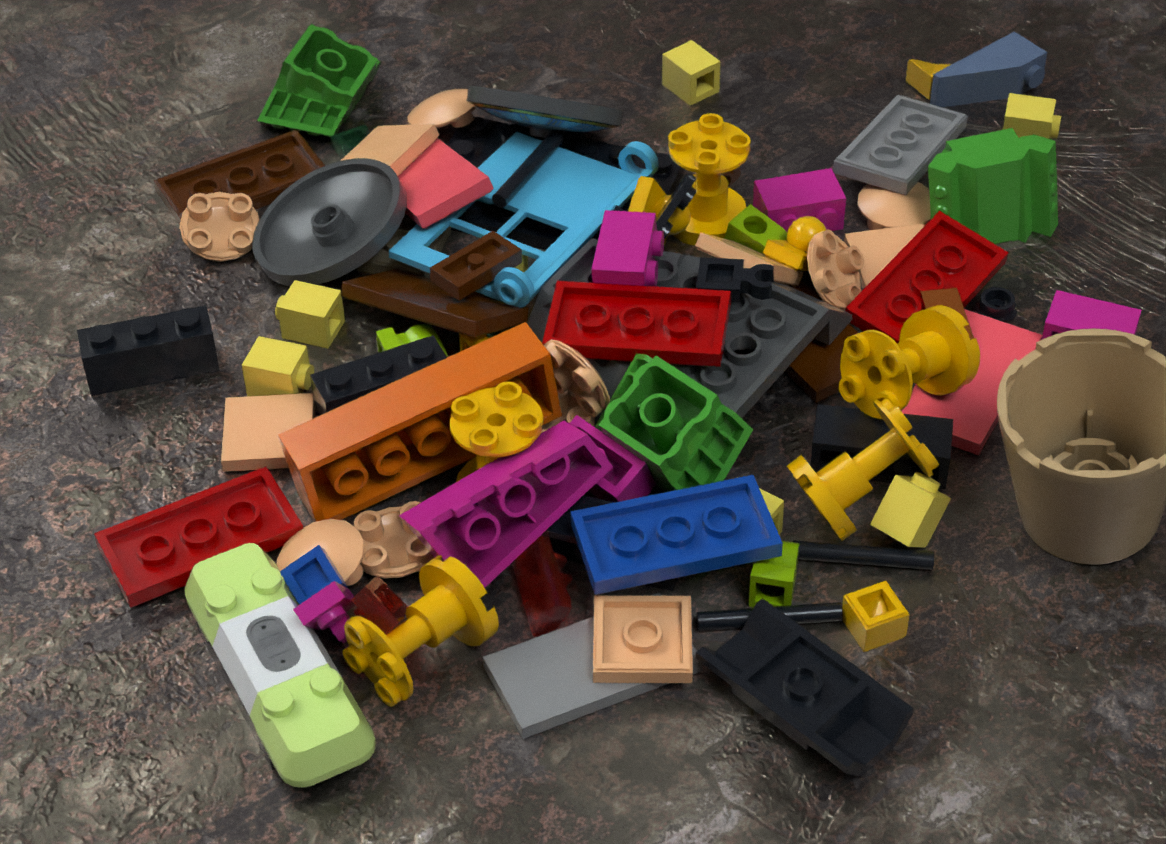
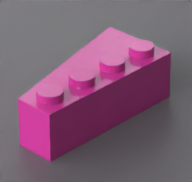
M563 420L541 433L527 449L510 456L497 458L400 514L399 517L434 557L442 555L441 561L446 560L450 556L458 559L475 574L485 588L605 476L613 466L587 433Z

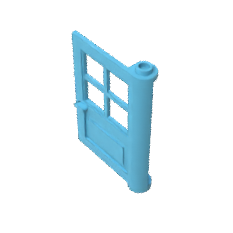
M519 132L512 135L478 167L480 171L489 177L494 189L476 201L488 205L494 204L492 196L542 141ZM630 142L619 153L618 161L621 167L619 169L558 147L504 207L515 212V214L496 232L521 248L522 255L533 258L536 261L525 272L513 267L503 268L493 281L475 292L508 305L525 307L540 292L541 287L601 229L605 210L611 211L614 205L621 208L633 196L640 176L651 178L659 166L658 157L655 152L643 142ZM631 154L639 156L644 161L646 169L638 167L633 162ZM472 202L426 229H422L417 224L389 250V258L430 273V267L449 257V255L428 248V246L449 226L478 238L485 236L491 231L458 219L474 203ZM526 217L565 231L545 252L506 237Z

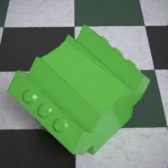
M310 24L284 60L276 84L257 122L272 125L277 129L289 128L291 131L297 130L299 133L304 131L312 136L324 135L335 138L342 123L346 122L362 98L369 82L373 81L382 62L371 56L370 52L365 48L351 45L339 39L331 30Z
M1013 128L946 141L944 150L936 154L928 166L931 219L941 211L994 244L1008 241L1026 243L1032 232L1051 237L1058 225L1055 140L1038 135L1018 137Z
M646 354L635 355L612 395L610 403L604 409L595 425V428L647 464L656 485L664 492L724 481L753 431L736 412L721 403L717 394L658 356L652 359Z

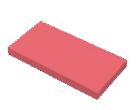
M438 138L398 176L407 195L405 214L422 229H426L492 192L494 189L486 174Z
M964 309L972 334L977 339L980 349V364L975 378L960 390L941 396L930 394L916 384L912 390L908 405L901 412L903 414L953 419L951 446L979 455L998 423L997 393L1005 371L1014 359L1020 361L1024 356L1035 350L1036 343L1042 340L1043 335Z

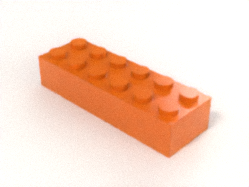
M526 322L278 434L298 496L313 521L317 522L326 519L342 520L476 457L477 454L462 448L454 440L450 431L452 402L458 397L467 396L477 390L496 387L502 382H514L522 388V393L531 396L539 404L543 413V425L561 417L562 412L551 355Z

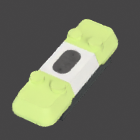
M247 543L195 564L184 590L187 604L196 619L200 636L271 769H276L286 784L304 788L327 780L369 760L376 746L373 730L315 630L304 626L293 609L299 604L281 576L276 563L257 544Z

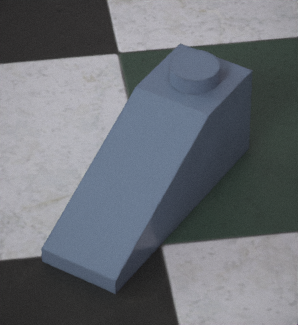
M1014 31L933 74L930 104L943 108L1007 99L1009 93L1023 94L1032 88H1036L1043 82L1047 52Z

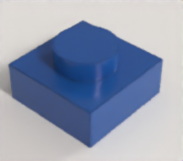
M317 545L280 571L281 576L299 605L333 581L348 588L329 555L320 545Z

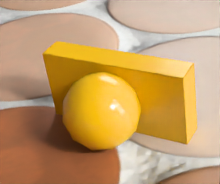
M640 176L628 211L656 213L657 217L671 195H666L654 178ZM689 205L683 211L678 207L668 219V222L673 224L668 235H677L686 229L690 223L691 213ZM667 235L666 238L664 239V246H665V243H666V240H667L668 235Z
M800 217L793 221L788 228L787 240H767L763 254L796 271H809L807 261L809 242L815 234L825 231L826 227L816 217Z

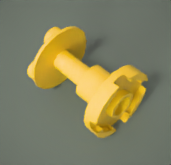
M704 114L699 118V121L687 123L670 132L668 136V149L671 159L683 169L696 172L693 175L696 177V180L692 187L697 192L688 204L691 213L690 223L684 231L673 235L689 245H696L701 232L725 238L729 222L746 208L743 197L736 191L728 188V181L721 173L732 171L740 167L747 160L751 148V139L740 128L723 122V118L718 114Z
M936 305L913 313L903 324L898 344L891 337L877 330H867L849 336L844 341V348L840 359L842 377L839 382L840 394L847 402H854L865 414L873 418L882 419L873 402L876 399L881 402L887 398L893 406L896 405L902 411L910 401L913 383L934 395L941 396L958 391L964 385L969 384L978 372L980 349L977 339L970 340L969 334L964 326L969 325L966 319L956 310L943 305Z
M502 382L496 387L477 390L467 396L458 397L452 402V414L449 422L451 434L462 448L477 454L475 458L467 462L460 470L456 482L499 457L510 456L527 449L541 434L544 421L542 410L531 396L522 393V388L518 384Z
M887 398L881 402L876 399L873 404L890 431L856 456L851 458L845 451L817 473L802 455L786 466L820 514L830 523L831 528L841 541L857 531L844 510L873 490L869 480L906 453L909 454L928 477H931L933 475L932 470L939 466L938 461L924 443L920 444L914 435L908 436L906 434L913 428L901 410L896 405L893 406Z
M439 555L421 567L419 582L424 596L406 608L407 620L387 635L374 623L361 616L349 618L344 625L345 636L349 645L342 651L345 661L354 672L358 674L364 672L374 684L380 699L390 707L395 706L400 701H406L412 696L413 682L403 659L423 644L436 648L453 635L459 641L469 646H480L498 631L499 621L495 607L487 612L485 605L480 599L487 594L486 589L475 574L454 557L450 556L446 560L441 561L442 555Z

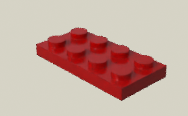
M939 211L845 308V311L852 314L850 323L862 331L877 330L883 332L898 344L900 332L906 320L913 313L926 309L920 291L957 288L965 308L1006 263L1009 252Z
M557 281L542 344L544 345L551 339L561 341L577 350L585 358L632 361L636 354H646L652 359L658 356L669 364L721 367L731 307V291Z
M267 466L96 532L94 536L97 547L129 607L132 608L186 586L193 567L200 561L247 543L257 544L267 553L284 546L293 535L304 528Z

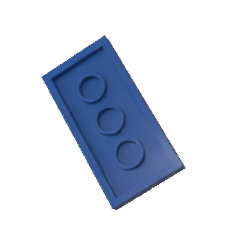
M754 475L570 511L571 526L595 595L782 556V540Z

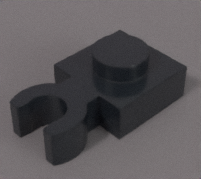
M701 257L696 289L731 291V302H740L741 293L749 294L753 298L760 300L771 299L774 266L758 264L751 268H744V259Z

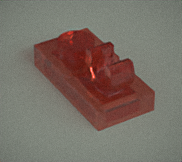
M543 535L538 537L513 563L532 636L534 637L555 631L562 621L568 617L572 609L571 599L566 589L573 580L572 575L560 572L567 559L561 554L554 553L549 537Z
M378 575L351 599L357 606L354 610L355 615L371 621L385 635L406 616V608L408 606Z

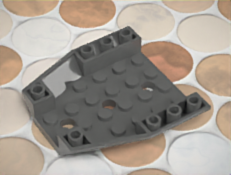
M591 238L541 287L527 323L541 342L543 341L556 282L593 283L591 269L598 239ZM663 251L662 257L655 256V261H658L657 286L696 289L701 257ZM772 282L771 299L760 300L753 298L749 294L741 293L740 302H731L721 367L684 364L670 365L717 394L723 405L743 418L813 339L830 345L851 322L852 314L786 284ZM747 348L753 350L752 353L746 355L734 353V351H742ZM586 358L603 379L611 399L632 361ZM603 411L595 417V425L598 422Z

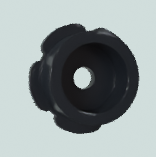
M991 287L984 290L980 301H977L975 304L976 313L1005 323L1012 321L1017 315L1015 297L1012 292L1005 288Z

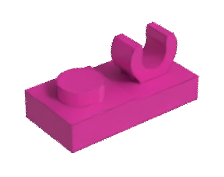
M333 581L293 610L304 626L316 630H324L330 627L338 641L346 643L344 625L350 618L346 612L359 603L348 588Z

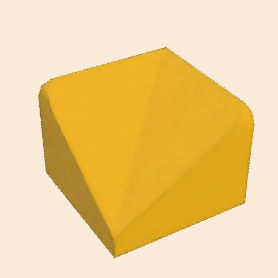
M910 59L907 63L906 82L930 100L933 74L952 64H933Z
M886 580L843 595L842 620L863 652L897 641L907 635L910 614Z

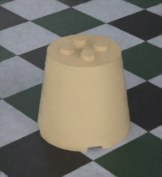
M1078 329L1055 334L1037 342L1036 349L1024 356L1020 361L1014 359L1000 381L997 393V415L1022 524L1028 535L1037 545L1063 560L1093 565L1112 563L1125 559L1137 553L1149 543L1161 521L1166 507V357L1152 349V342L1145 338L1110 329Z

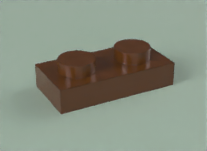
M491 231L430 267V281L457 300H461L493 281L503 268H514L521 264L522 249L495 231Z

